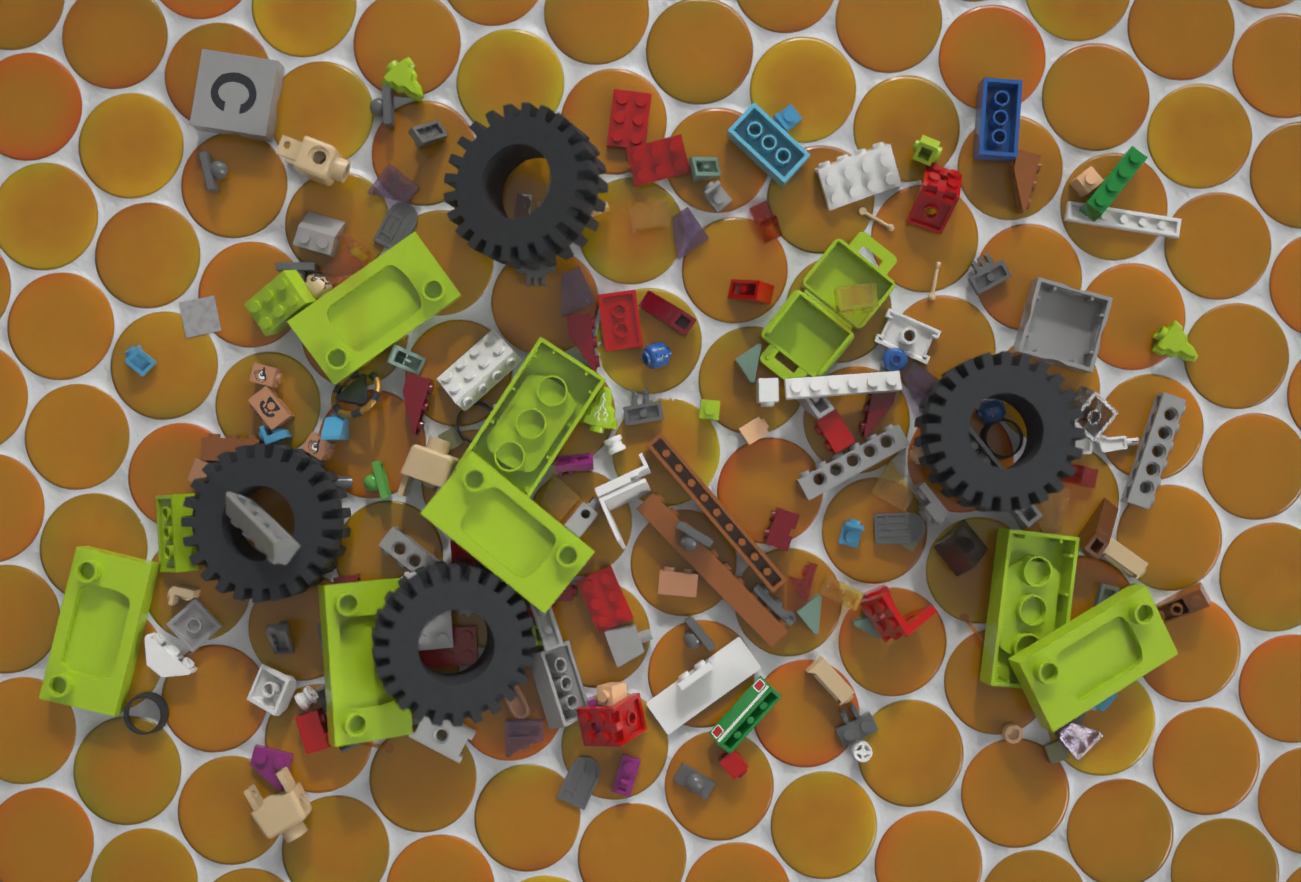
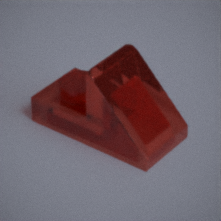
M767 200L749 208L765 244L782 236L778 218L776 215H773Z
M1070 464L1077 468L1075 474L1072 477L1061 480L1064 483L1095 488L1098 469Z
M810 561L807 562V565H803L801 571L803 579L788 575L798 595L806 602L817 568V564Z

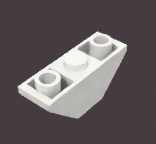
M153 632L145 636L147 666L159 676L190 675L198 670L190 658L181 655L180 650L173 645H169L161 634Z

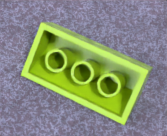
M195 493L156 496L160 572L177 573L199 570V565L193 566L189 559L190 556L198 552L196 546L185 547L183 543L184 537L193 535L192 527H181V517L191 516L193 513V509L183 506L185 497L195 496Z

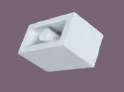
M759 378L755 381L756 404H761V407H772L774 403L779 402L778 378Z

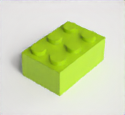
M284 270L244 305L264 335L269 336L279 334L289 326L288 320L317 300L312 296L297 270Z

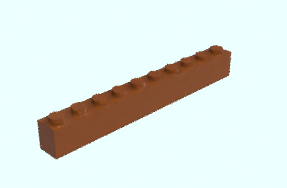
M660 433L646 446L773 593L783 585L787 579L665 436Z
M652 493L637 507V510L772 648L788 632L785 628L787 624L780 617L776 619L771 614L773 610L766 603L762 605L758 601L760 596L753 589L750 592L745 587L747 583L740 576L735 577L731 573L733 569L726 562L722 564L717 559L720 555L713 548L709 550L699 541V545L694 551L688 552L682 549L680 539L685 532L676 528L678 521H680L677 517L680 514L673 507L669 509L664 504L666 500L659 493L657 495Z

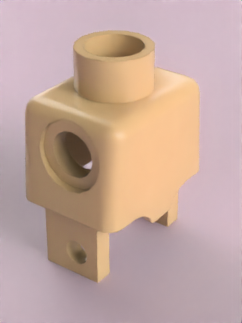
M282 135L276 154L285 157L284 162L293 165L294 169L302 177L327 186H331L334 180L344 183L351 167V162L343 159L334 146L309 136L303 137V142ZM291 143L289 149H286L285 144Z
M430 436L426 447L417 444L413 445L400 472L404 475L397 494L408 497L413 480L416 478L421 480L426 487L431 489L437 487L436 495L457 470L455 467L459 462L458 458L448 455L452 443Z
M285 766L276 773L285 789L283 792L270 795L263 800L255 784H253L244 791V794L253 808L250 814L265 837L270 839L281 833L286 843H289L308 831L303 820L312 811V806L301 782L296 783L287 766Z

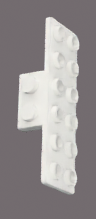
M740 637L731 641L705 661L702 659L694 665V669L690 672H683L676 682L646 703L667 734L672 733L761 669L760 664Z

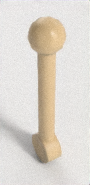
M864 207L859 209L861 216L866 215L885 226L888 231L894 230L893 224H887L873 216Z
M936 262L931 294L928 295L930 301H934L936 298L934 293L941 262Z

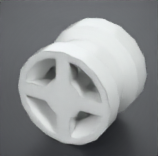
M621 434L603 441L604 445L609 449V455L626 449V446L622 444Z
M306 686L302 693H297L294 696L297 704L305 711L310 708L312 703L319 701L317 693L310 686Z
M857 740L851 746V753L856 760L867 762L872 757V748L865 740Z

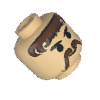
M312 274L305 280L306 287L316 300L333 289L327 278L321 274Z

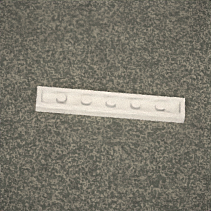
M1073 201L1066 203L1064 221L1174 239L1179 238L1182 221L1180 218L1108 207L1093 222L1079 211L1084 203Z

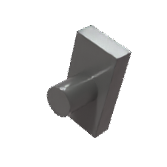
M438 120L411 127L408 131L419 149H424L429 144L445 140L448 136V133Z
M280 621L278 625H267L265 632L274 654L294 653L295 646L289 633L290 624L286 621Z

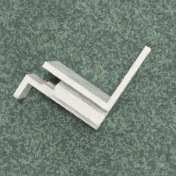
M642 453L639 456L644 466L595 488L612 531L622 549H625L626 546L610 511L652 492L646 479L641 480V477L651 473Z

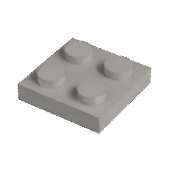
M198 597L193 599L166 624L192 653L223 626Z

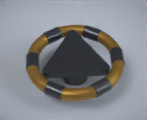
M359 369L340 384L335 385L331 395L332 409L343 418H356L364 415L375 406L381 396L382 383L380 377L371 370ZM366 376L375 384V390L371 398L367 394ZM355 379L348 387H346V388L342 391L343 387H344L350 380ZM338 401L356 404L361 408L345 411L338 404Z

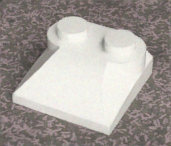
M261 664L247 700L274 716H280L289 706L296 689V679L266 664Z

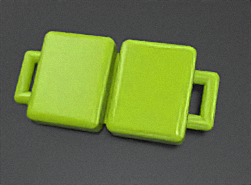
M859 232L849 245L842 239L834 240L802 280L801 286L805 291H794L761 331L762 340L769 345L760 356L761 362L783 380L805 378L806 375L809 377L825 376L853 341L854 334L851 329L859 330L863 328L895 288L894 280L887 276V274L896 264L897 258L865 232ZM863 246L883 261L878 268L858 253ZM778 352L797 367L794 373L774 358Z

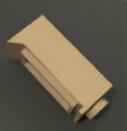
M1112 537L1110 538L1109 545L1101 555L1105 560L1126 575H1129L1128 577L1138 579L1146 572L1148 563Z
M821 655L805 669L807 673H812L840 705L843 703L847 704L853 698L855 692Z

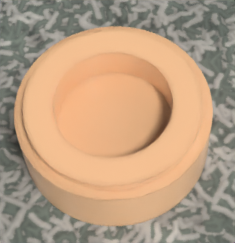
M1008 723L1002 729V736L1007 742L1015 744L1022 739L1023 732L1018 725Z

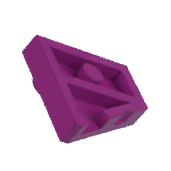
M257 744L254 746L250 765L279 791L283 792L285 789L276 773L285 766L290 771L294 754Z

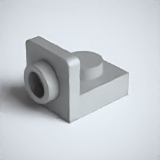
M712 181L704 188L703 197L718 214L732 202V199L720 186L721 183L719 181L715 183Z

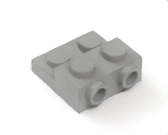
M925 482L914 483L911 486L914 490L912 494L918 501L922 500L917 505L919 509L918 514L924 521L928 520L932 524L940 525L947 519L945 516L949 514L947 509Z

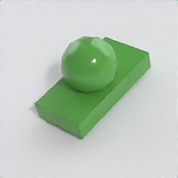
M372 462L374 473H370L364 478L363 485L365 489L369 492L379 490L381 500L392 498L383 462Z

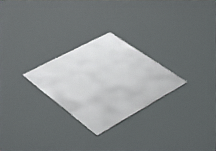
M214 295L179 303L186 338L222 331Z

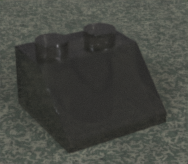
M1081 386L1075 393L1077 398L1069 401L1072 410L1081 408L1083 412V418L1074 420L1075 428H1085V437L1095 443L1119 412L1096 391Z
M965 519L944 534L933 546L938 555L942 557L949 569L957 577L975 568L988 550Z

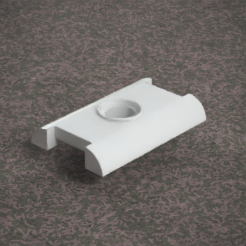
M889 308L884 316L887 318L882 333L881 335L876 334L874 341L888 348L901 349L907 356L928 364L930 356L926 355L932 340H937L942 331ZM905 331L912 334L911 341H907L904 338Z
M424 717L417 729H412L413 734H410L408 737L460 764L463 755L460 753L467 740L473 739L476 730L465 724L460 727H453L450 720H443L442 726L432 725L428 717ZM445 730L447 737H440L438 731Z

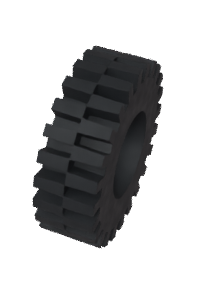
M522 103L521 110L512 104L504 105V117L494 110L485 114L489 124L488 128L477 121L470 126V129L476 135L473 142L461 136L457 144L466 150L463 157L451 153L448 162L458 169V174L445 173L444 182L455 189V191L444 193L445 203L455 208L447 212L451 222L459 225L455 230L457 234L469 241L467 244L469 247L483 255L515 269H521L522 266L528 270H539V264L550 268L557 265L556 255L566 260L574 256L570 248L572 243L582 248L587 244L589 240L582 234L585 227L596 231L600 223L591 216L593 211L603 213L605 211L606 203L598 197V193H608V183L599 176L607 173L606 167L597 158L600 152L589 141L590 138L558 112L556 114L544 105H540L538 109L531 103ZM545 158L550 169V186L545 199L529 215L509 219L502 201L503 188L508 176L519 164L527 160Z
M1001 351L994 355H991V352L984 353L944 372L941 375L942 378L929 387V396L922 399L919 408L923 409L922 415L915 419L914 427L920 428V436L914 438L915 447H922L924 456L918 458L921 467H929L932 473L927 476L932 484L940 483L943 487L940 492L945 497H955L958 499V505L975 507L976 511L980 512L1024 510L1031 508L1030 505L1042 504L1049 500L1048 494L1058 493L1065 487L1061 480L1072 477L1075 474L1077 468L1070 464L1071 461L1082 458L1084 449L1075 447V443L1077 440L1085 438V428H1075L1074 420L1083 418V412L1081 408L1071 409L1069 401L1077 398L1073 389L1061 390L1059 386L1065 379L1059 373L1049 376L1046 371L1050 365L1039 361L1032 364L1030 363V355L1022 353L1012 357L1011 351ZM984 399H998L1010 404L1021 415L1026 426L1027 441L1025 449L1020 458L1006 469L991 466L983 461L974 451L969 439L968 428L971 415L976 406Z
M255 444L236 447V452H223L217 456L219 463L206 464L202 471L207 476L194 479L190 485L191 488L198 491L197 495L185 497L183 506L193 509V513L191 516L181 517V527H192L193 531L192 536L183 538L184 546H196L198 552L190 556L189 559L193 566L203 564L206 566V569L200 574L206 582L218 580L219 582L215 589L222 594L234 591L233 599L242 601L252 598V603H262L269 600L277 601L303 593L308 590L307 588L320 584L324 580L323 575L333 572L337 567L334 559L343 556L347 548L341 545V540L350 537L351 528L344 527V518L351 517L350 508H342L341 499L347 497L344 488L335 487L334 482L339 478L335 472L323 469L326 465L324 461L318 458H310L309 453L305 450L293 449L290 445ZM266 486L278 491L286 498L293 510L295 519L292 538L300 545V548L286 565L271 563L266 558V555L259 553L248 543L242 534L243 530L230 522L232 519L226 514V493L228 491L249 498L254 492Z
M455 560L454 564L437 561L434 562L435 567L426 569L424 566L415 569L416 575L409 579L404 576L398 581L399 587L394 592L389 590L384 597L385 605L382 609L378 608L375 615L376 625L375 628L372 627V655L378 676L386 693L394 697L396 705L403 711L406 708L409 709L412 716L420 721L424 717H428L432 725L442 726L443 720H450L453 727L463 726L464 718L470 717L473 723L483 721L481 713L488 709L493 715L497 714L502 710L499 705L500 701L506 698L511 702L517 696L513 688L517 683L524 686L528 679L524 670L526 666H533L535 658L530 650L531 647H536V637L531 632V627H534L532 617L526 611L527 606L510 585L494 572L488 571L480 564L468 565L463 560ZM450 610H467L479 615L486 624L487 642L480 658L469 668L456 673H441L428 668L419 659L418 644L420 636L426 625L433 618Z

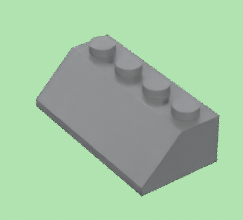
M229 491L226 493V514L232 519L230 522L234 526L243 530L242 534L246 538L255 542L254 546L261 552H265L268 555L266 558L271 563L286 565L300 548V545L252 498Z
M569 640L563 642L565 647L546 653L545 649L542 648L532 653L535 659L533 666L530 668L550 729L563 728L578 721L576 708L589 706Z

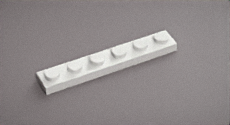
M900 371L784 380L786 400L899 392L902 390Z

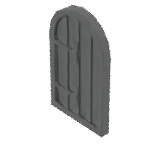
M406 202L394 204L387 212L373 241L390 249L412 234L418 222L416 209Z
M915 513L874 514L876 545L914 543L919 541L925 534L924 520Z
M582 756L574 760L569 767L557 798L585 810L599 781L600 766L597 761L588 756Z

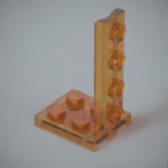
M342 232L337 236V239L346 247L320 270L335 287L373 261L369 256L371 252L350 234L346 236Z

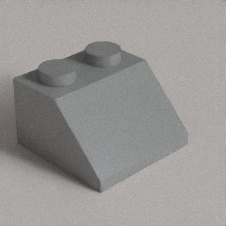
M308 212L297 228L293 245L302 250L336 259L346 222Z

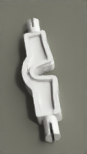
M1093 434L1077 440L1075 447L1084 449L1083 454H1091L1092 445L1096 442L1099 452L1106 453L1127 449L1128 446L1139 445V442H1132L1139 441L1138 437H1106L1101 434Z

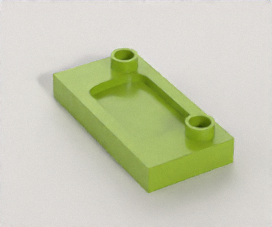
M413 232L288 320L287 323L334 385H338L461 298L462 295L417 233Z
M540 336L455 468L457 469L467 456L474 452L521 492L530 497L606 379Z
M474 452L467 456L420 513L544 614L595 552Z
M998 527L980 672L981 682L991 686L1022 688L1008 659L1070 621L1079 537Z
M91 546L76 547L39 699L114 717L124 712L159 572L158 562Z
M401 578L318 586L329 744L338 747L413 734L411 711L407 708L404 711L396 705L394 697L386 693L378 676L372 655L373 641L371 633L372 627L375 628L376 612L378 608L382 609L385 605L384 597L389 590L394 592L399 587L398 581Z
M1132 583L1013 655L1008 661L1040 726L1054 732L1173 658L1178 652L1147 586Z

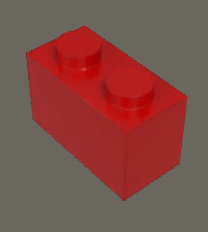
M836 409L819 420L816 419L814 421L815 426L813 427L819 436H823L825 440L823 444L828 452L832 451L833 454H836L856 442Z
M322 707L295 717L306 755L331 746L329 744L327 715L323 712Z

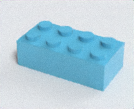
M755 102L727 131L726 136L780 187H783L811 155Z

